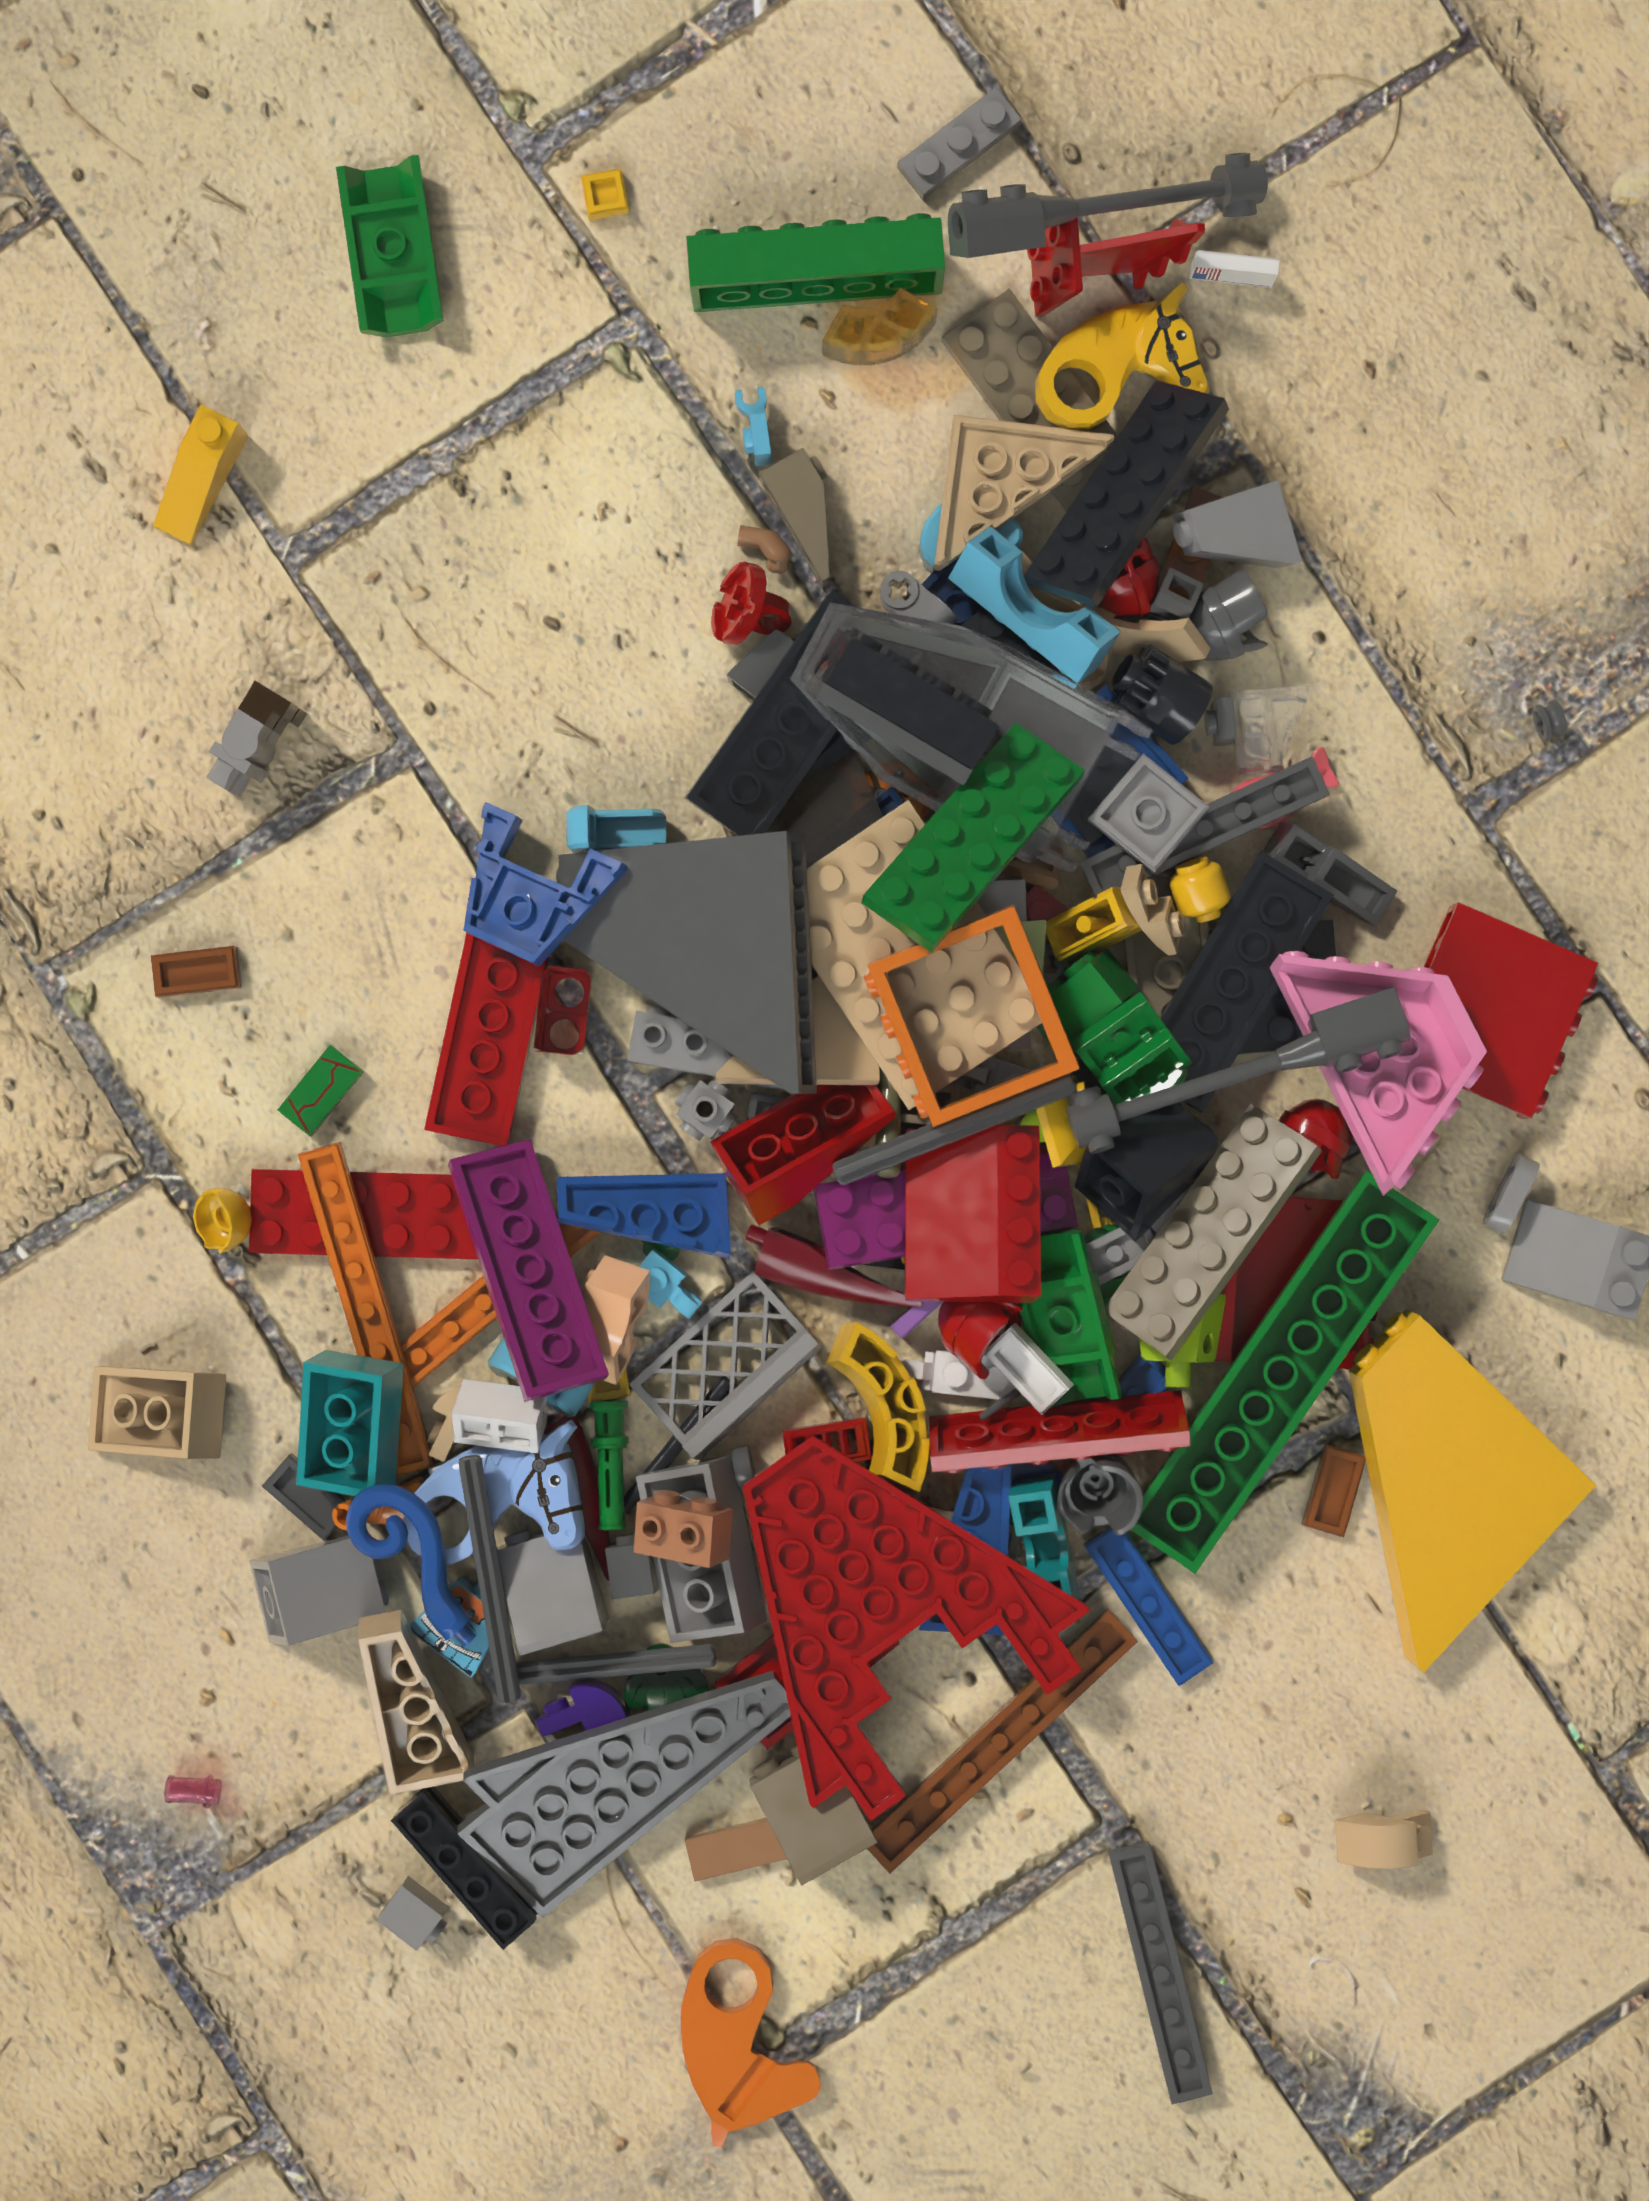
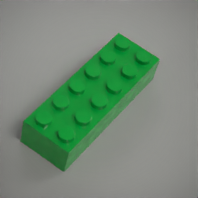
M926 213L912 214L906 217V220L889 221L887 217L876 216L865 219L864 223L847 224L844 220L835 219L822 223V226L805 227L802 223H786L781 225L779 229L763 230L759 226H744L733 233H720L717 229H702L697 231L695 235L686 236L689 282L694 312L942 294L945 272L941 217L931 218V215Z

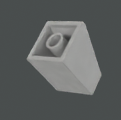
M524 1530L504 1537L505 1544L497 1548L520 1656L604 1630L609 1620V1615L585 1536L578 1546L567 1550L551 1548L543 1533L530 1536L529 1531Z
M349 1535L249 1560L269 1642L290 1646L359 1624L360 1617L386 1613L384 1606L389 1603L387 1589L382 1580L378 1581L374 1567L375 1564H378L379 1560L366 1556L357 1550L351 1542Z

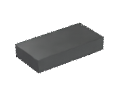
M291 1453L265 1481L262 1487L325 1542L338 1528L332 1518L333 1509L338 1504L346 1502V1500L335 1492L296 1485L298 1458Z

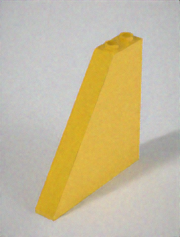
M1405 1309L1403 1313H1396L1386 1322L1383 1327L1384 1333L1374 1344H1368L1358 1352L1354 1359L1355 1365L1349 1370V1376L1404 1656L1424 1673L1596 1487V1484L1420 1315Z

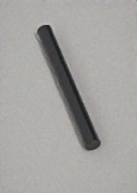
M721 1376L706 1394L705 1401H722L729 1393L730 1378ZM699 1405L695 1407L680 1426L685 1434L698 1423ZM705 1405V1416L716 1406ZM674 1435L642 1474L669 1468L683 1450L682 1444ZM637 1481L624 1495V1512L628 1515L635 1510L637 1502L641 1501Z

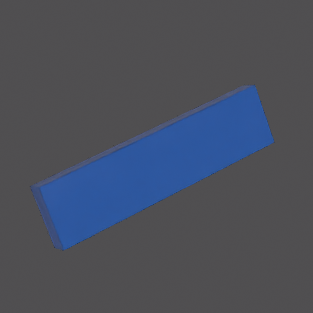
M1109 1526L1083 1543L1178 1686L1213 1664V1661L1127 1533L1116 1535Z

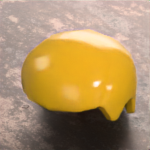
M216 1187L204 1191L196 1201L193 1212L196 1232L204 1240V1247L207 1249H218L221 1254L236 1248L248 1237L252 1222L250 1206L241 1195L230 1189Z

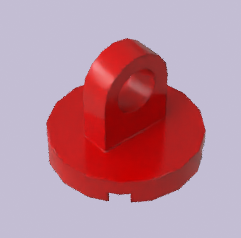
M745 561L737 563L729 570L720 585L719 591L724 592L721 603L715 602V605H713L711 627L714 637L724 644L737 646L747 639L751 631L770 635L777 629L783 633L792 624L790 603L781 596L766 591L767 580L765 571L759 565ZM777 614L775 617H765L763 615Z

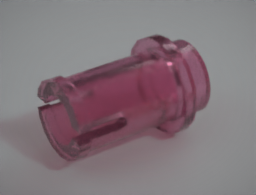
M206 1774L205 1778L169 1775L165 1784V1802L202 1804L203 1808L209 1809L211 1805L219 1804L222 1791L221 1780L214 1779L212 1774Z

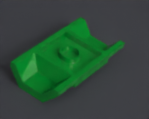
M419 155L409 156L397 166L360 170L347 166L336 167L360 332L385 338L427 332L443 322L444 319Z
M1070 1229L1040 1234L1041 1297L1033 1303L1018 1304L1023 1308L1020 1312L1025 1333L1074 1384L1050 1408L1074 1400L1106 1396L1110 1400L1120 1399L1123 1396L1113 1359L1116 1350L1097 1272L1092 1271L1083 1231Z

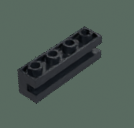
M434 1786L421 1789L397 1810L390 1821L502 1950L535 1923L538 1913L457 1834L458 1825L464 1820Z

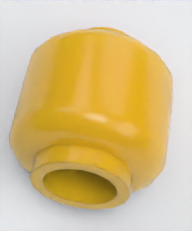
M1205 856L1177 865L1175 867L1176 873L1170 879V888L1178 911H1181L1184 917H1196L1198 923L1208 922L1221 916L1220 909L1231 899L1221 865L1217 862H1209Z

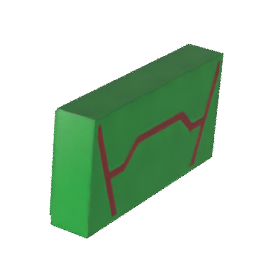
M329 1045L277 1111L308 1136L312 1137L365 1071L334 1046Z

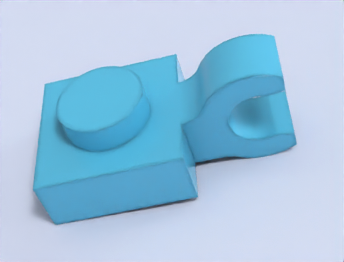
M763 386L758 387L759 399L753 405H748L743 401L741 389L735 392L737 410L750 421V428L742 429L745 453H754L756 466L772 464L765 412L767 396Z
M656 1248L649 1253L639 1266L650 1270L648 1300L658 1308H661L669 1300L681 1314L690 1318L703 1303L697 1295L680 1284L688 1273Z

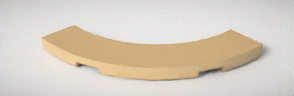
M1023 552L1022 571L1024 576L1032 562ZM1026 582L1032 594L1042 604L1052 610L1069 613L1087 606L1082 603L1079 605L1070 599L1030 587ZM1090 606L1120 631L1112 645L1113 654L1127 657L1133 653L1138 656L1143 647L1147 649L1151 644L1176 661L1185 662L1206 659L1211 649L1189 618L1169 621L1140 619L1137 624L1115 619L1116 614Z

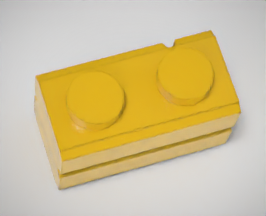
M1111 887L1097 894V898L1092 897L1046 921V934L1055 958L1058 961L1077 962L1090 950L1097 954L1142 931L1124 901L1120 891L1121 887Z

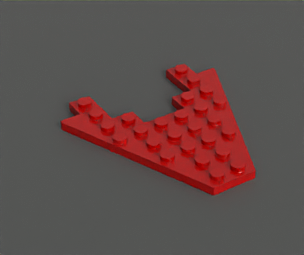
M814 1435L742 1485L808 1801L812 1808H815L846 1785L870 1821H872L906 1797V1792L858 1725V1722L891 1700V1695L868 1662L936 1613L961 1648H964L998 1624L1047 1695L1082 1671L1081 1666L1058 1634L1090 1612L1085 1603Z

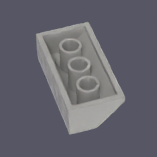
M732 1455L695 1461L636 1476L640 1500L654 1496L655 1491L669 1490L678 1492L680 1499L692 1501L693 1498L699 1497L712 1498L718 1501L717 1506L733 1509L729 1560L707 1568L653 1557L670 1642L675 1643L744 1633L767 1622L741 1494L734 1472Z

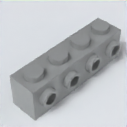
M647 1005L646 1012L636 1011L627 1061L631 1063L715 1078L716 1072L734 1056L681 1019L671 1017L672 1013L663 1007ZM751 1084L784 1090L777 1084Z

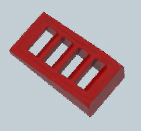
M866 1417L783 1429L785 1455L798 1446L796 1438L805 1437V1440H807L812 1435L821 1434L822 1441L832 1446L830 1432L838 1431L841 1453L856 1462L870 1460L872 1457ZM855 1428L858 1452L850 1453L847 1429Z

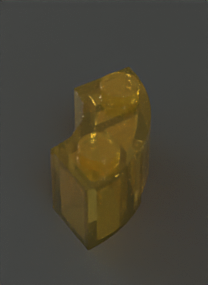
M902 288L899 289L890 301L876 308L858 309L843 304L822 340V355L841 363L863 366L895 360L913 350L927 337L936 324L937 308Z

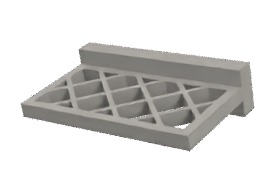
M752 1271L629 1384L678 1439L683 1449L695 1460H701L823 1348L818 1340L801 1324L758 1275L754 1274L755 1271ZM754 1284L764 1295L763 1313L740 1312L741 1295ZM770 1302L780 1314H770ZM734 1303V1312H724ZM717 1317L734 1318L732 1342L709 1341L710 1324ZM740 1318L763 1319L762 1343L739 1342ZM769 1319L787 1320L797 1331L784 1344L768 1343ZM703 1331V1341L693 1340ZM687 1345L702 1346L701 1370L678 1369L679 1352ZM709 1346L732 1347L730 1372L708 1371ZM738 1347L761 1348V1364L753 1373L737 1372ZM768 1349H778L767 1359ZM672 1359V1369H662ZM655 1374H671L670 1399L653 1398L643 1385ZM678 1375L701 1376L699 1400L677 1399ZM707 1376L730 1377L729 1395L722 1401H705ZM737 1377L746 1378L738 1387H736ZM660 1404H670L669 1415ZM676 1404L699 1405L698 1423L685 1434L675 1423ZM705 1405L716 1406L705 1416Z

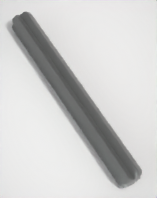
M706 1644L516 1662L519 1684L525 1685L711 1668L716 1666L717 1653L714 1645Z

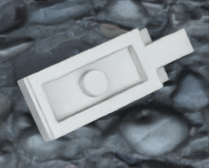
M945 1350L925 1351L924 1361L903 1359L902 1361L911 1378L922 1379L921 1389L931 1390L932 1393L1000 1400L1015 1389V1386L985 1355L982 1358V1363L990 1372L987 1379H980L959 1358Z

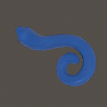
M379 1484L363 1489L350 1503L346 1515V1529L351 1542L361 1553L374 1559L389 1558L403 1550L408 1540V1530L403 1520L397 1515H391L387 1519L386 1528L389 1536L384 1540L373 1538L367 1530L366 1522L369 1514L379 1507H391L404 1514L415 1527L421 1543V1592L425 1612L432 1625L445 1640H449L454 1636L465 1647L476 1637V1633L467 1625L471 1615L460 1605L448 1587L444 1542L433 1512L419 1496L397 1485Z

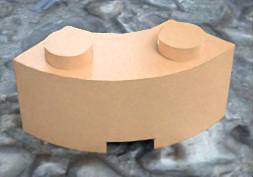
M606 1255L595 1270L591 1269L584 1280L583 1292L585 1293L584 1301L609 1373L608 1377L603 1381L616 1385L625 1371L638 1341L633 1338L632 1331L640 1315L646 1314L650 1290V1270Z

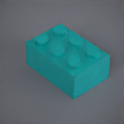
M325 1350L303 1362L296 1485L356 1496L363 1489L373 1485H396L404 1363Z

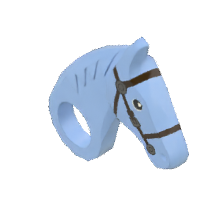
M570 1420L548 1434H543L538 1453L485 1446L473 1447L438 1467L414 1494L419 1496L428 1506L438 1496L444 1495L454 1497L466 1508L459 1471V1459L470 1455H480L493 1527L503 1513L511 1505H514L523 1513L536 1520L541 1526L544 1537L551 1548L555 1550L572 1549L578 1546L585 1536L577 1472L567 1443L577 1426ZM404 1515L409 1545L415 1553L421 1556V1543L418 1533L411 1521ZM468 1530L464 1540L456 1547H444L446 1565L455 1564L474 1555L470 1530Z

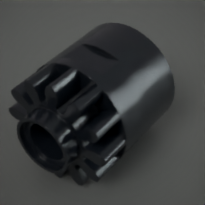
M1150 644L1147 649L1143 647L1138 656L1133 653L1129 654L1118 666L1111 681L1115 694L1111 698L1110 703L1113 704V708L1171 745H1175L1181 742L1201 719L1210 702L1213 686L1210 682Z

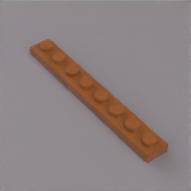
M1107 1608L1066 1646L1081 1666L1082 1671L1049 1695L1045 1693L1036 1678L1033 1677L872 1828L877 1843L867 1848V1850L891 1874L1138 1642L1137 1639Z

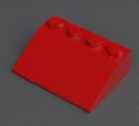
M995 1125L905 1161V1301L1033 1303L1040 1298L1039 1126ZM906 1130L905 1134L913 1130Z

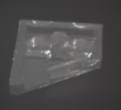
M1310 685L1229 692L1228 697H1233L1236 739L1233 742L1237 775L1280 771L1299 719L1307 703Z

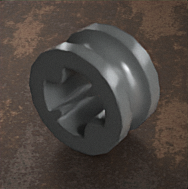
M1557 700L1549 701L1547 707H1543L1541 704L1533 707L1535 728L1542 741L1551 740L1553 734H1556L1558 737L1566 735V718Z

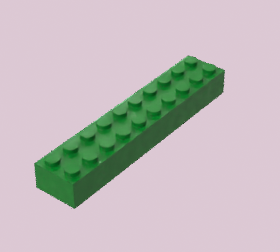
M1363 1171L1188 1426L1190 1446L1179 1447L1171 1451L1142 1493L1143 1508L1137 1523L1131 1528L1133 1532L1196 1574L1440 1219L1393 1188L1383 1196L1373 1175L1368 1171Z

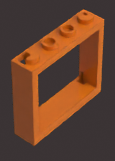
M1015 904L953 928L933 953L1003 925L1057 1062L940 1107L886 972L932 953L916 943L871 961L867 965L870 973L864 975L867 988L873 999L881 998L886 1011L885 1014L880 1015L885 1032L889 1039L897 1038L903 1052L896 1055L900 1069L905 1079L913 1077L919 1091L918 1094L913 1095L916 1108L921 1119L930 1118L933 1127L1080 1069Z

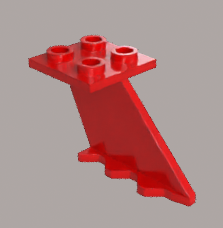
M1078 217L1067 223L1045 229L1046 247L1027 249L1032 268L1030 295L1034 301L1035 317L1045 316L1083 291L1082 277L1132 273L1133 289L1141 290L1148 272L1152 277L1160 278L1164 276L1170 259L1174 264H1183L1187 261L1192 244L1196 243L1205 233V223L1187 224L1183 219H1175L1167 229L1082 245L1079 242Z

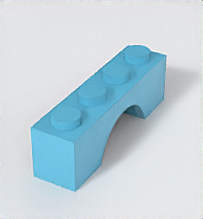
M989 526L968 541L948 579L961 588L964 594L973 598L989 611L997 621L1005 624L1022 638L1030 648L1038 651L1049 660L1062 674L1071 678L1077 684L1080 683L1100 666L1120 631L1088 605L1078 611L1064 613L1052 610L1042 604L1032 594L1025 582L1022 571L1023 552Z

